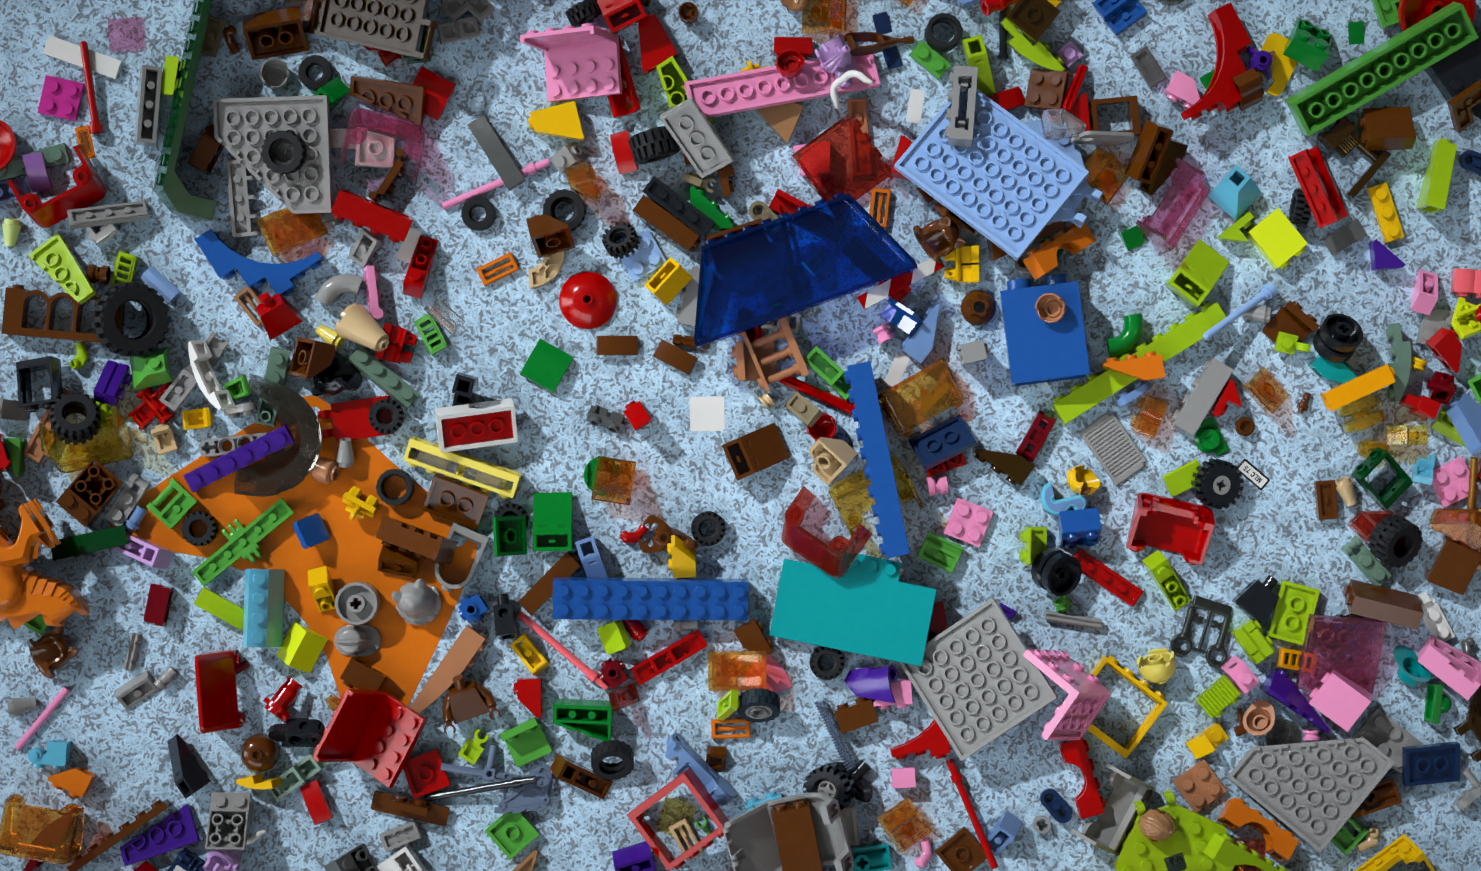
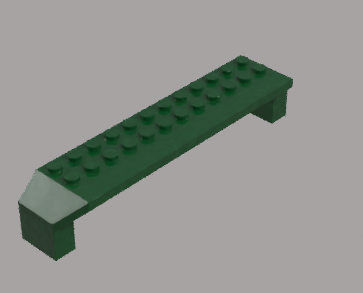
M194 0L153 191L171 213L203 221L213 220L217 201L190 195L177 176L175 168L212 0Z

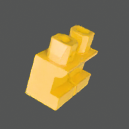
M979 245L955 248L950 254L944 256V261H954V268L944 269V279L955 280V283H979V265H961L979 263Z

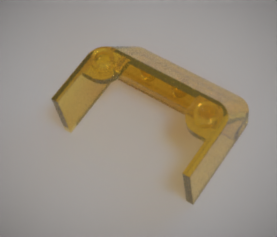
M111 406L112 414L105 419V425L100 426L98 434L96 436L93 435V440L91 441L87 439L85 444L81 442L78 445H73L72 442L69 445L65 444V440L60 441L58 436L53 434V429L49 431L43 423H39L42 452L59 472L71 473L83 470L93 458L102 465L134 456V449L125 418L116 406Z
M890 456L899 502H908L915 499L919 508L923 509L924 507L916 488L899 459L895 456ZM864 469L833 484L829 488L831 499L854 543L858 540L853 529L862 523L863 517L861 513L875 505L874 499L869 498L867 487L871 485L870 480L865 479Z

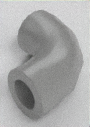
M347 273L333 276L322 284L314 300L333 306L335 299L340 294L352 293L358 295L362 288L364 277Z

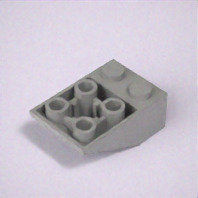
M211 793L205 850H245L254 807V799L251 793Z

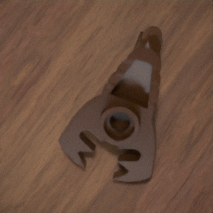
M649 515L643 521L642 526L648 523L649 529L654 523H657L651 547L648 545L647 538L644 543L639 538V546L643 553H654L667 549V543H671V535H675L684 541L683 545L686 549L693 550L699 547L698 542L680 530L670 528L666 522L654 515Z

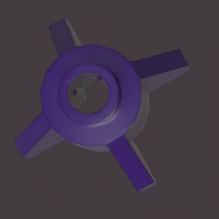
M1250 46L1246 48V52L1250 56V68L1247 70L1254 68L1256 72L1262 73L1267 80L1271 79L1270 66L1272 64V56L1276 52L1274 50L1270 53L1263 50L1257 51Z

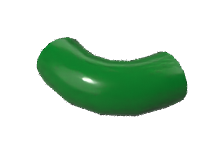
M1132 314L1123 317L1124 328L1122 333L1107 339L1110 358L1128 353L1137 345L1143 333L1142 314Z

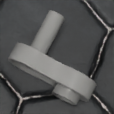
M1469 768L1463 770L1462 773L1472 784V787L1454 801L1458 809L1467 810L1474 805L1473 801L1481 796V781H1478Z

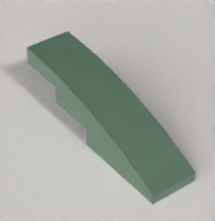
M314 750L279 776L281 777L282 785L267 790L274 800L278 802L331 762L315 761L312 758L315 753Z

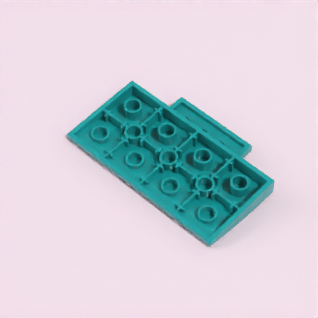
M826 547L822 566L784 559L769 636L922 667L937 589L899 582L902 562Z

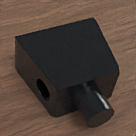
M1268 575L1263 583L1254 579L1232 601L1260 623L1265 624L1279 598V595L1272 591L1278 581Z
M509 594L497 595L498 605L493 606L496 637L499 640L519 638L515 606L509 603ZM504 612H508L506 617H502Z

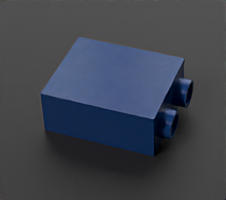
M1068 273L1048 275L1045 277L1046 285L1035 287L1030 286L1029 278L1009 280L1006 282L1007 290L1000 291L1011 387L1089 377L1090 369L1078 281L1069 282ZM1045 293H1055L1065 301L1066 312L1064 317L1058 322L1047 323L1038 316L1035 304L1038 298Z

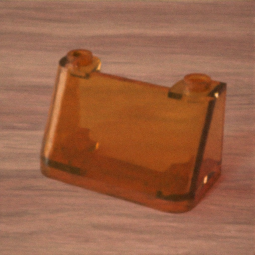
M945 358L936 361L878 395L879 405L897 436L902 435L904 438L914 433L913 428L950 407L956 409L963 405L964 402L962 400L965 399Z
M18 794L7 797L0 822L1 855L63 865L70 863L82 851L84 807H78L76 804H67L61 810L26 805V800Z

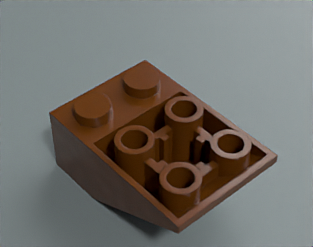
M775 422L722 445L737 481L790 458Z
M93 458L58 498L56 503L84 527H91L105 511L123 485V482L98 460Z

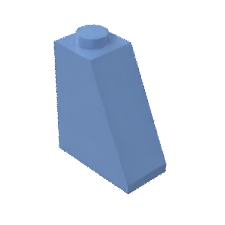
M1464 393L1460 397L1455 396L1449 402L1450 407L1446 414L1469 452L1475 455L1481 450V406Z

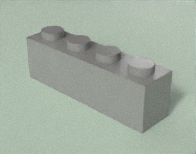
M142 65L140 68L134 145L151 147L156 145L162 67Z
M1215 358L1204 362L1201 367L1203 372L1200 377L1196 376L1191 383L1193 387L1191 392L1183 396L1181 400L1183 405L1180 410L1176 409L1171 416L1173 420L1171 425L1189 436H1194L1233 372L1232 368Z

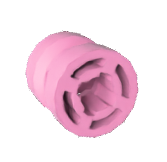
M941 475L938 478H926L929 496H935L937 493L949 494L946 475Z

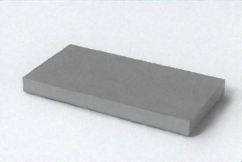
M693 97L660 114V120L701 179L734 162V156Z

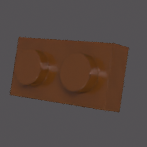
M1335 480L1314 481L1317 520L1337 519L1338 508Z

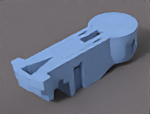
M673 733L666 741L667 751L665 752V757L667 759L671 756L674 758L678 756L680 758L678 760L680 764L673 771L674 774L679 776L690 767L719 807L726 805L735 797V791L730 783L717 774L683 740L680 734Z

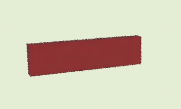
M1081 548L1073 556L1081 564V570L1084 575L1131 607H1134L1143 594V590Z

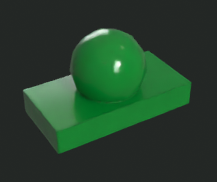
M1436 683L1427 684L1424 721L1439 724L1440 714L1447 713L1451 709V699L1443 694L1444 685Z

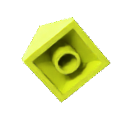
M294 621L276 656L290 667L311 673L328 638Z

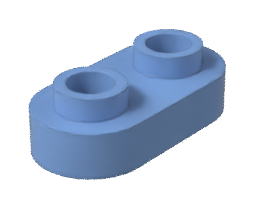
M1139 381L1133 385L1134 389L1127 392L1125 390L1118 394V399L1115 401L1118 407L1124 406L1151 389L1150 383L1148 381Z

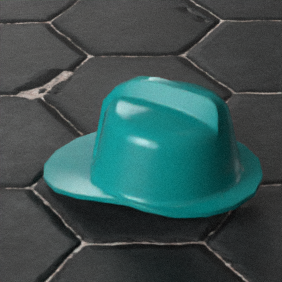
M1398 645L1394 648V658L1399 665L1397 675L1403 683L1407 684L1410 688H1415L1420 682L1425 683L1430 680L1431 674L1429 670L1418 662V656L1413 650L1403 645Z

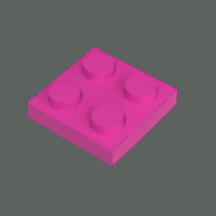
M46 75L37 113L77 122L85 84Z

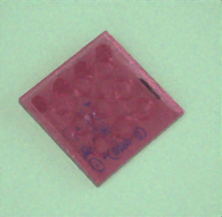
M1309 614L1295 686L1298 689L1313 690L1315 687L1319 689L1323 684L1321 682L1323 676L1327 672L1331 673L1335 670L1373 694L1387 622L1376 619Z

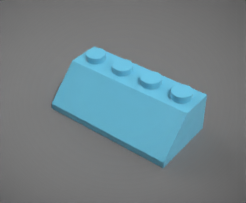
M245 569L243 647H282L285 570Z

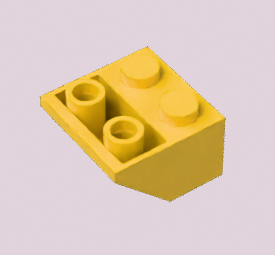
M670 257L644 286L667 306L693 277Z

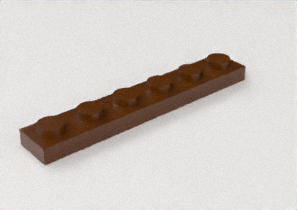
M159 799L151 805L152 809L146 813L143 810L137 814L134 822L130 824L127 821L121 825L118 833L114 835L111 832L105 836L102 844L98 846L95 843L89 847L86 855L82 857L79 854L71 860L72 864L67 867L68 870L77 871L172 806L169 800L166 799L162 802Z

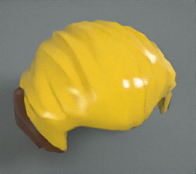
M1076 465L1067 472L1066 480L1074 493L1083 496L1092 495L1102 487L1100 480L1091 469H1084V465Z

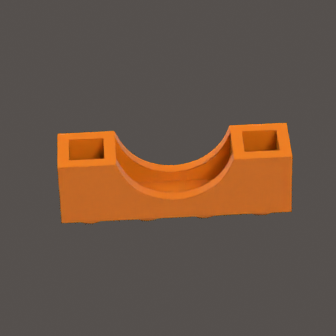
M1074 223L1066 228V233L1063 230L1053 236L1055 240L1051 241L1049 238L1040 244L1041 249L1035 247L1027 253L1029 257L1024 259L1023 262L1035 280L1058 266V249H1065L1075 255L1096 241L1086 223L1081 228L1077 227Z
M1239 798L1228 800L1217 819L1231 830H1236L1243 825L1252 826L1259 830L1265 840V852L1281 863L1290 859L1299 842L1293 833L1281 829L1275 821L1266 819L1260 811L1249 808Z

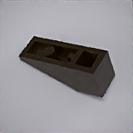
M1170 139L1152 185L1141 182L1139 190L1153 195L1180 166L1188 145L1178 140Z

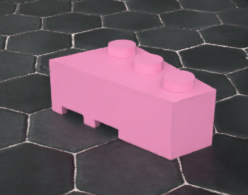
M1433 635L1420 648L1418 662L1467 701L1480 687V661Z

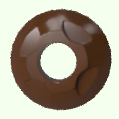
M972 291L962 300V316L972 325H984L995 315V301L985 291ZM978 301L983 302L985 305V310L982 313H977L974 310V304Z

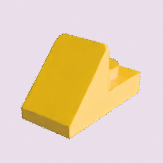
M1215 722L1185 744L1194 757L1199 759L1214 752L1215 747L1229 739L1219 722Z

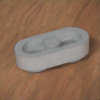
M249 402L235 405V408L224 409L223 411L224 416L233 419L239 418L241 413H243V416L255 414L254 411L258 410L257 402Z

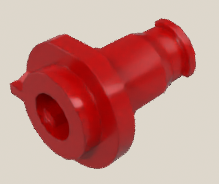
M287 677L286 682L280 686L271 700L267 697L264 698L263 701L266 703L264 708L286 722L291 716L287 710L303 686L292 678Z

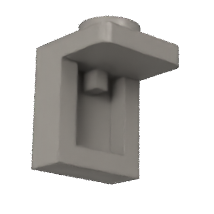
M575 143L565 145L550 157L560 174L585 158L581 148Z

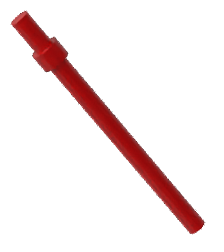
M953 758L949 759L946 763L952 775L950 776L952 783H955L989 865L991 869H995L999 866L963 784V776L961 772H958Z

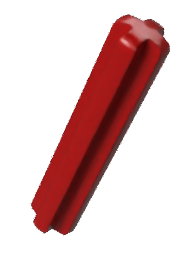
M1080 64L1076 70L1061 108L1063 112L1071 113L1089 69L1084 64Z

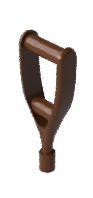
M850 32L844 36L851 49L850 54L852 56L876 54L900 43L914 44V36L894 38L875 32ZM870 41L878 42V44L857 46L855 42Z

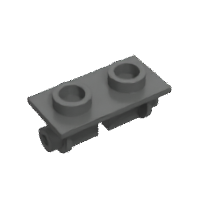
M591 405L586 421L590 422L593 426L607 428L612 433L623 434L624 426L628 420L625 418V415L612 411L609 417L607 416L609 409L598 405Z

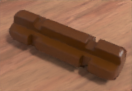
M673 335L672 343L674 345L683 344V346L701 347L702 349H709L710 339L707 338L700 339V337Z

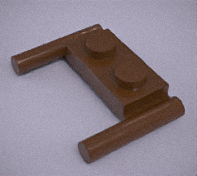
M400 148L396 150V155L399 159L392 166L378 188L377 193L374 191L369 192V198L376 203L381 202V195L386 198L387 195L393 193L396 188L395 182L398 178L401 179L406 172V164L403 161L408 160V155Z

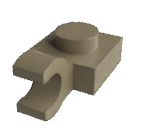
M690 171L689 174L685 173L682 179L704 188L710 193H713L714 190L709 189V182H718L714 178L702 180L699 174Z

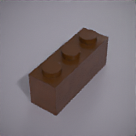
M1146 119L1124 174L1137 181L1152 185L1174 131L1160 123Z

